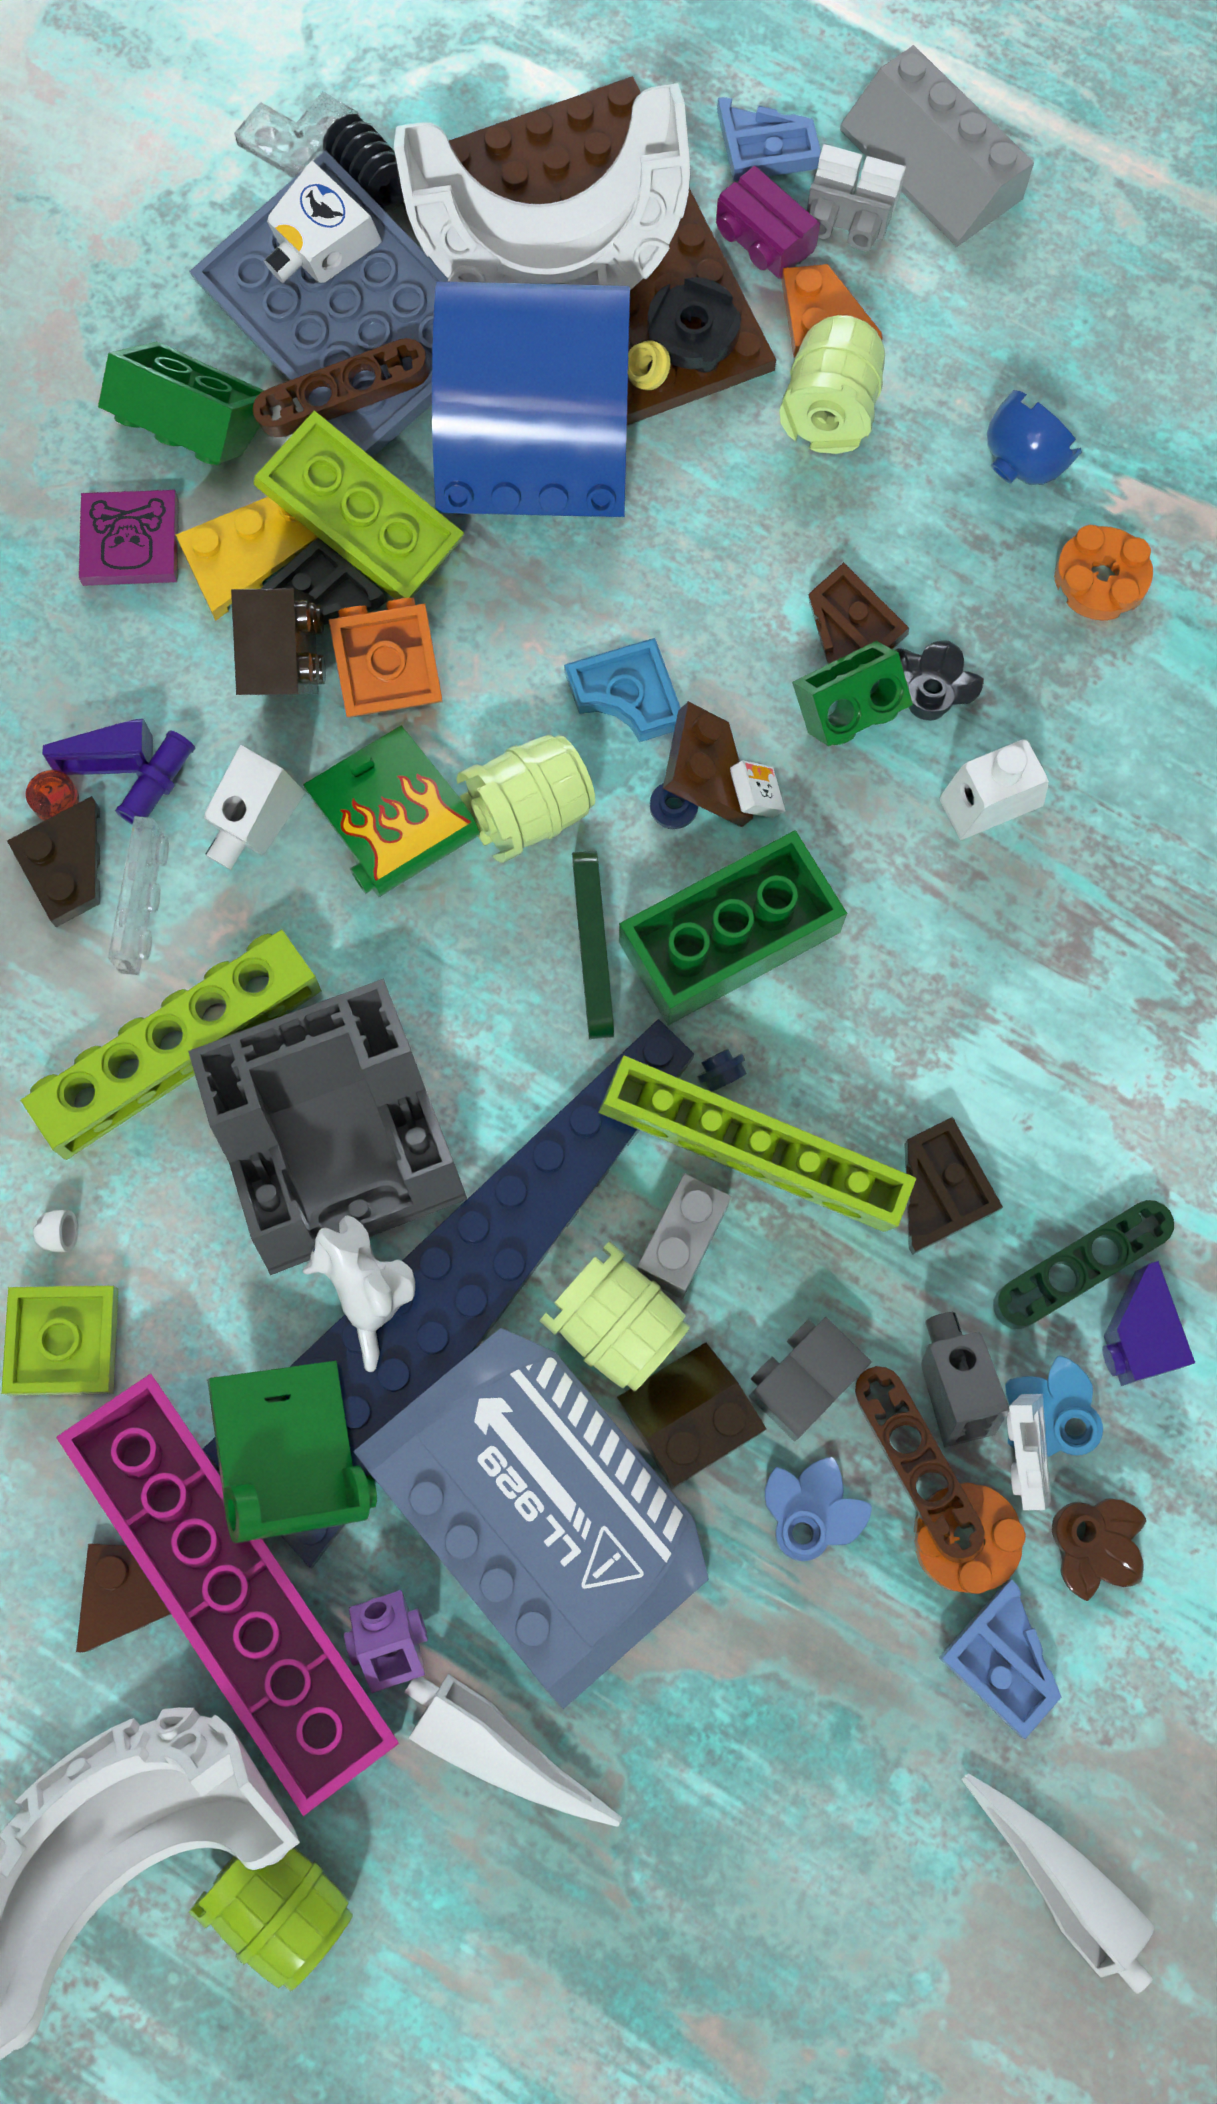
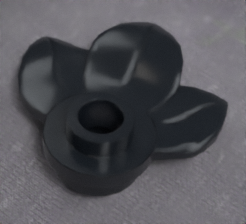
M947 640L935 641L924 649L922 655L903 648L895 650L899 653L913 702L909 710L916 717L929 721L936 720L947 713L952 705L969 704L979 697L983 688L984 678L978 674L963 671V652L953 642Z

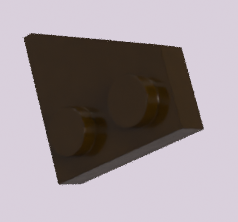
M92 796L7 840L47 916L55 927L100 904V881L97 878V868L100 865V845L97 842V818H100V808Z

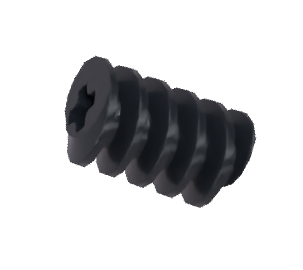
M346 114L336 119L328 128L323 138V152L326 150L385 212L398 208L404 203L394 150L370 123L364 122L357 114Z

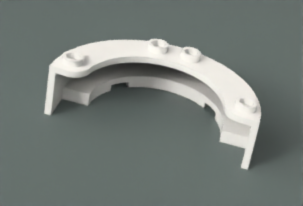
M678 83L643 90L636 97L632 105V115L625 142L608 171L595 184L578 195L548 204H526L512 201L493 193L481 185L464 168L453 151L447 135L440 127L424 122L396 126L394 150L408 218L427 257L430 256L435 265L448 278V282L630 286L631 290L643 278L647 279L660 264L669 250V244L685 212L689 192L690 158L685 104Z
M178 1707L162 1709L157 1720L142 1725L135 1718L129 1719L104 1731L72 1751L36 1780L15 1801L21 1810L0 1833V2060L12 2051L24 2047L35 2036L44 2016L45 2004L51 1984L67 1950L95 1912L136 1875L172 1855L198 1848H215L227 1851L236 1856L246 1868L256 1870L277 1863L289 1850L300 1843L294 1827L241 1741L228 1724L218 1716L214 1715L212 1718L200 1716L194 1708Z

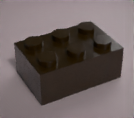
M294 588L231 589L236 695L318 694V684H325L326 681L324 655H317L316 635H323L324 632L322 605L315 604L314 596Z

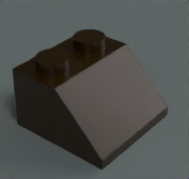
M707 1342L648 1377L636 1391L629 1389L617 1397L672 1490L756 1438L767 1429L737 1380Z

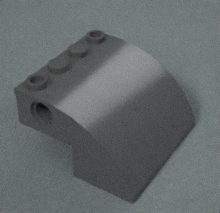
M384 979L188 1051L210 1128L229 1162L251 1240L270 1275L309 1261L319 1230L329 1228L340 1233L339 1222L347 1215L359 1221L368 1232L369 1237L467 1200L453 1158Z

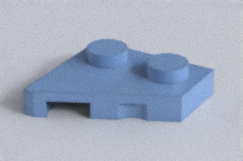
M718 98L717 113L733 182L739 181V178L753 166L759 168L766 176L818 169L821 149L813 119L795 114L783 115L775 109L758 106L757 113L732 107L731 98Z
M1008 1579L938 1658L1021 1738L1026 1739L1062 1697L1052 1671L1047 1668L1042 1655L1043 1648L1036 1630L1031 1627L1019 1597L1021 1596L1019 1587L1012 1579Z

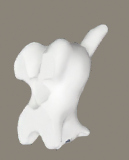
M347 1215L339 1222L340 1233L329 1228L319 1230L315 1238V1246L311 1252L310 1261L303 1268V1273L307 1275L320 1272L331 1280L337 1290L343 1312L352 1325L357 1327L364 1368L368 1372H373L377 1367L380 1354L376 1330L389 1321L400 1306L412 1301L415 1295V1279L411 1268L401 1260L379 1262L375 1259L368 1232L359 1221Z

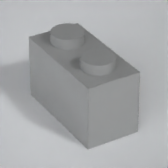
M684 1173L637 1270L651 1282L653 1280L657 1282L661 1289L683 1299L721 1223L732 1196Z

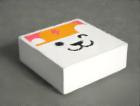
M744 760L730 767L739 805L743 813L774 818L785 812L773 767Z

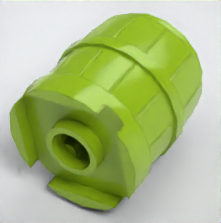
M295 1847L289 1850L277 1863L256 1870L246 1868L236 1856H233L216 1876L217 1878L213 1882L214 1886L207 1893L204 1891L188 1912L205 1929L211 1925L217 1934L236 1953L235 1957L243 1965L247 1963L276 1988L284 1985L290 1992L314 1970L339 1939L353 1917V1913L347 1908L349 1900L323 1873V1868L316 1861L311 1862Z

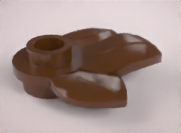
M1109 1498L1099 1502L1094 1507L1086 1503L1073 1502L1064 1506L1055 1515L1052 1521V1535L1057 1546L1063 1551L1060 1570L1062 1579L1066 1586L1079 1598L1085 1601L1090 1600L1099 1588L1101 1580L1120 1587L1134 1586L1142 1581L1144 1571L1143 1559L1139 1548L1131 1540L1144 1527L1146 1517L1137 1507L1123 1500ZM1084 1521L1086 1525L1085 1535L1082 1540H1079L1077 1527Z

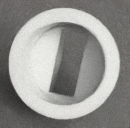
M53 1210L43 1213L37 1219V1224L33 1228L35 1242L44 1250L70 1252L74 1248L78 1236V1224L75 1214L71 1210Z

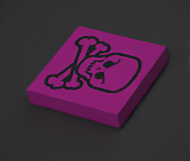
M150 490L81 493L79 580L83 586L177 582L178 540L176 534H178V496L176 491Z

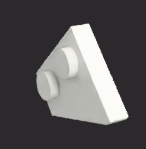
M1021 1394L1009 1405L1010 1411L1007 1414L1009 1440L1014 1441L1016 1462H1012L1011 1465L1012 1491L1014 1495H1021L1023 1510H1046L1051 1502L1043 1394Z

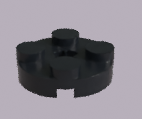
M685 278L684 285H678L670 289V284L661 288L652 299L647 320L649 341L660 343L667 349L670 356V364L681 368L695 369L702 373L711 372L735 348L739 338L741 317L739 310L737 312V308L733 304V296L724 286L706 278ZM691 317H697L702 319V328L689 329L682 322L685 319L691 322Z

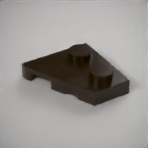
M953 1117L907 1139L904 1143L906 1174L917 1178L907 1202L908 1243L912 1255L997 1213L1003 1208Z

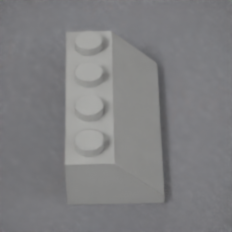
M912 45L878 70L840 127V131L866 157L869 156L906 167L901 192L956 247L1023 200L1034 162L915 45Z

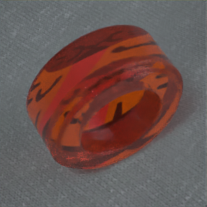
M47 770L31 779L26 789V800L36 816L45 821L79 803V793L72 780L66 774L56 770Z

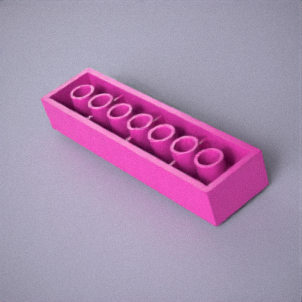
M151 1373L56 1437L303 1816L399 1744L263 1539L240 1543L232 1541L226 1521L220 1475Z

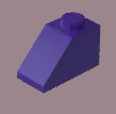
M1159 1261L1149 1263L1134 1272L1104 1334L1107 1344L1102 1349L1104 1361L1110 1374L1118 1376L1121 1386L1195 1364Z

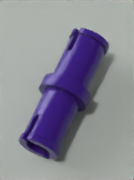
M172 730L168 731L166 738L149 763L141 764L136 774L139 778L115 812L128 823L138 828H143L146 819L162 795H169L175 784L172 781L189 755L195 750V746L181 734Z

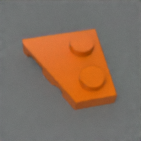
M828 264L783 268L781 282L794 358L799 352L809 329L824 318L836 315L852 316L867 322L877 331L881 340L883 339L882 332Z

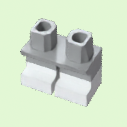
M823 144L815 179L810 187L807 212L820 222L818 238H829L834 227L850 231L848 243L852 248L867 252L871 249L876 239L883 240L900 197L906 167L867 156L857 187L862 154Z

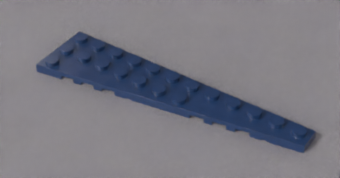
M659 1019L402 1260L413 1272L415 1295L412 1301L400 1306L393 1317L376 1330L380 1354L377 1367L373 1372H368L364 1368L357 1327L352 1325L346 1315L339 1319L290 1366L337 1361L352 1466H360L365 1476L371 1474L354 1451L481 1344L549 1253L548 1251L563 1230L569 1226L593 1190L599 1186L608 1174L609 1169L625 1147L631 1143L640 1131L598 1113L622 1057L627 1056L677 1078L682 1075L693 1060L694 1053ZM214 1437L202 1450L219 1467ZM345 1524L280 1536L309 1568H313Z

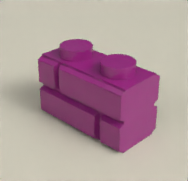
M755 166L743 174L737 183H732L721 192L717 201L716 223L721 235L729 242L736 240L748 251L751 261L758 269H768L780 280L783 268L795 267L797 263L800 264L817 247L820 222Z

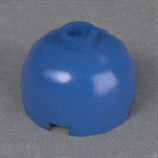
M1013 390L1001 403L990 420L987 431V445L995 457L991 467L1002 479L1010 484L1018 478L1029 485H1043L1055 480L1065 472L1082 453L1081 448L1070 449L1071 444L1076 439L1064 424L1046 407L1037 402L1030 409L1021 403L1027 394L1022 391Z

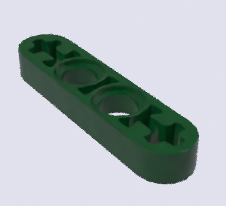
M597 850L572 852L589 1040L614 1038Z
M1145 1200L1137 1203L1011 1280L996 1293L993 1300V1310L997 1319L1011 1329L1026 1328L1164 1244L1174 1231V1218L1171 1211L1164 1204L1157 1201ZM1139 1213L1145 1219L1152 1216L1157 1219L1159 1225L1153 1229L1156 1238L1152 1233L1146 1232L1129 1242L1125 1233L1142 1222ZM1117 1224L1121 1226V1230L1116 1227ZM1107 1238L1116 1244L1118 1259L1115 1264L1103 1265L1096 1261L1092 1254V1244L1095 1239ZM1131 1246H1133L1137 1250V1252L1134 1253L1132 1251ZM1064 1264L1073 1270L1076 1276V1283L1071 1291L1060 1292L1051 1285L1049 1271L1053 1265ZM1034 1276L1040 1292L1051 1301V1305L1047 1306L1045 1298L1042 1296L1025 1308L1028 1317L1025 1318L1021 1312L1011 1314L1007 1308V1305L1012 1302V1296L1009 1292L1013 1291L1017 1297H1021L1037 1287L1035 1283L1030 1281V1278Z

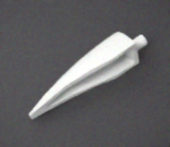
M449 1674L439 1688L422 1676L410 1682L404 1693L427 1707L411 1732L410 1740L468 1773L527 1800L570 1815L617 1827L622 1821L620 1815L551 1762L515 1729L493 1703Z
M967 1773L961 1780L1014 1850L1045 1899L1061 1932L1100 1978L1119 1973L1136 1994L1142 1992L1151 1983L1153 1978L1136 1957L1146 1946L1155 1926L1102 1872L1048 1825L1007 1796Z

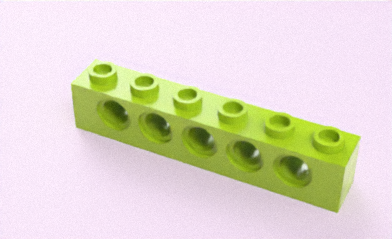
M281 929L273 935L267 933L259 936L248 945L247 952L232 962L224 961L213 966L204 975V980L188 991L181 989L170 994L161 1003V1008L145 1019L138 1017L123 1025L119 1029L116 1038L102 1047L93 1046L86 1049L75 1058L73 1066L59 1075L51 1074L37 1081L31 1087V1093L20 1101L52 1150L63 1159L68 1160L195 1076L188 1051L284 1016L322 992L315 975L284 931ZM256 976H266L269 978L268 984L263 990L256 993L245 991L247 983ZM217 1003L226 1005L225 1012L219 1019L214 1021L203 1020L206 1009L211 1005ZM174 1031L183 1032L182 1040L175 1048L169 1050L161 1049L162 1039L168 1033ZM131 1059L139 1060L138 1069L131 1077L118 1078V1070L124 1062ZM85 1088H94L95 1095L93 1100L84 1107L76 1108L74 1101L77 1094Z
M623 1056L618 1064L598 1112L882 1232L899 1226L917 1179L627 1056Z

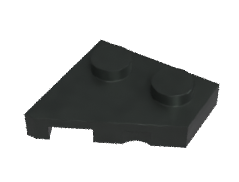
M319 537L261 588H294L314 596L315 604L322 605L324 625L329 623V619L339 618L338 610L367 606V611L381 607L385 603L384 593Z

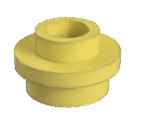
M644 341L634 345L628 352V377L631 383L643 390H653L665 381L670 370V356L667 349L655 341ZM652 361L651 369L648 372V365Z

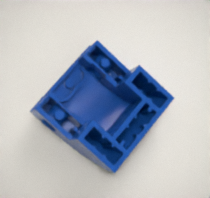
M436 282L432 346V439L435 509L439 513L625 517L630 286Z

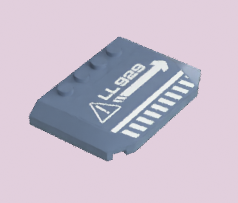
M498 1329L354 1451L376 1482L547 1692L563 1709L709 1580L695 1520L555 1351L505 1329Z

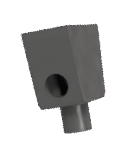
M945 1312L930 1317L925 1323L932 1343L927 1346L921 1366L944 1448L995 1435L1010 1409L982 1334L980 1332H973L963 1335L955 1312Z

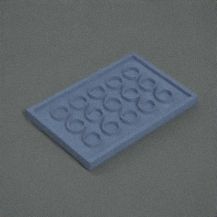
M325 150L313 162L371 216L382 241L377 247L325 283L317 282L302 266L284 283L280 282L264 263V259L280 245L267 220L269 214L302 173L301 171L189 272L201 288L288 381L398 339L410 338L422 345L430 361L431 368L429 376L423 384L328 421L373 458L432 405L436 282H448V278L429 256L427 257L425 252ZM410 356L402 359L404 371L413 368V360ZM381 365L380 367L386 379L391 378L387 365ZM368 370L359 372L353 378L352 387L358 390L367 389L374 383L375 373ZM328 387L316 388L309 396L308 401L310 405H324L330 399L332 391Z

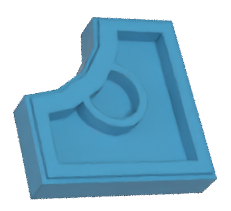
M655 638L564 665V672L579 714L600 712L616 716L632 729L639 742L674 732L678 710L681 707Z

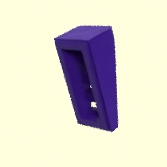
M135 719L45 744L42 748V755L57 776L136 773L141 764H148L153 757V737L145 720Z

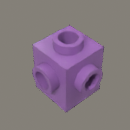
M402 1590L349 1607L352 1631L344 1633L346 1649L352 1665L360 1664L371 1693L425 1675L419 1645L428 1641L425 1624L419 1608L412 1611L409 1610Z

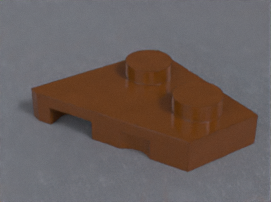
M844 562L808 594L827 664L875 641L893 649L909 635V627Z
M688 701L678 710L663 789L740 827H743L753 819V814L741 811L730 772V767L740 761L729 722Z
M88 1544L76 1652H89L114 1639L172 1615L126 1545Z

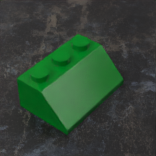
M155 341L108 352L98 408L115 415V421L122 425L133 428L142 427L154 433V438L163 444L185 447L195 452V457L198 460L211 465H221L223 462L242 456L260 428L253 415V404L257 396L265 390Z

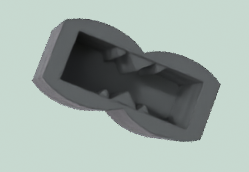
M827 1317L817 1326L808 1319L787 1341L794 1348L793 1351L781 1363L772 1356L750 1378L757 1387L749 1397L794 1442L806 1432L872 1363Z

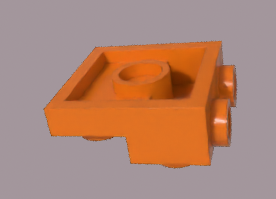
M402 598L386 602L387 610L368 613L367 606H354L338 610L339 618L329 619L347 718L443 702L425 604L415 605L414 598Z

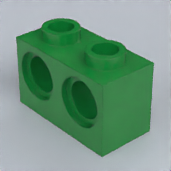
M878 641L866 645L792 682L808 733L828 747L847 743L856 736L857 732L873 724L887 723L896 718L898 712L913 705L899 653ZM879 680L878 688L870 695L873 685ZM838 700L836 709L832 714L828 715L830 706Z

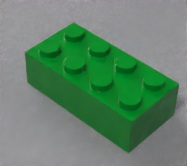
M794 830L620 922L619 944L669 1026L839 934L847 912L800 836Z

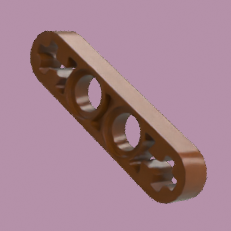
M410 338L398 339L266 389L255 399L253 415L266 434L276 438L286 437L293 434L314 410L329 421L420 386L429 376L431 370L430 361L419 342ZM410 356L413 360V368L404 371L402 359ZM381 365H387L391 378L386 379L380 367ZM368 370L375 373L374 383L367 389L358 390L352 387L353 378L359 372ZM318 387H328L331 389L332 394L327 403L322 406H312L309 404L308 399L313 390ZM296 397L304 409L301 412L296 410L297 406L293 401ZM280 405L282 408L280 410L281 418L273 420L271 418L273 415L272 408Z
M875 1366L868 1368L860 1374L856 1382L855 1394L859 1408L938 1551L944 1558L952 1562L965 1563L972 1561L980 1554L984 1546V1528L981 1520L899 1376L887 1367ZM876 1381L882 1387L889 1385L893 1387L888 1394L890 1404L895 1413L903 1406L908 1411L893 1415L882 1426L879 1425L877 1420L886 1419V1412L877 1398L869 1401L866 1399L871 1394L870 1384ZM904 1425L911 1426L920 1433L921 1443L914 1452L900 1453L892 1447L890 1436L896 1428ZM927 1473H937L943 1476L948 1484L946 1495L941 1500L935 1502L921 1498L916 1489L920 1477ZM955 1501H958L962 1507L952 1509L957 1524L962 1529L971 1527L974 1530L969 1536L970 1547L962 1550L958 1543L948 1545L945 1542V1539L950 1536V1529L943 1515L936 1522H933L929 1516L945 1512Z

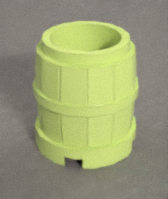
M842 315L824 318L809 329L790 370L791 381L783 395L779 409L780 423L788 436L794 441L797 440L798 435L810 441L809 449L830 454L853 451L860 446L862 438L865 436L868 438L872 430L875 418L874 406L883 387L885 348L877 331L867 322L852 316Z
M546 735L520 746L514 745L508 748L504 754L485 765L475 764L459 772L456 777L457 784L466 781L468 792L460 795V798L480 831L479 839L484 846L491 842L495 844L500 852L492 856L501 863L520 855L525 847L546 838L552 839L558 836L562 830L587 816L590 808L595 804V792L585 764L573 745L564 736L560 735L556 737Z
M609 1241L603 1247V1251L609 1258L602 1263L597 1257H594L554 1302L562 1310L558 1316L553 1319L545 1313L540 1322L554 1335L560 1332L584 1357L583 1361L590 1367L594 1366L622 1389L627 1385L633 1391H636L681 1341L690 1329V1326L683 1321L686 1315L660 1290L661 1286L654 1280L651 1282L636 1268L624 1261L625 1254Z

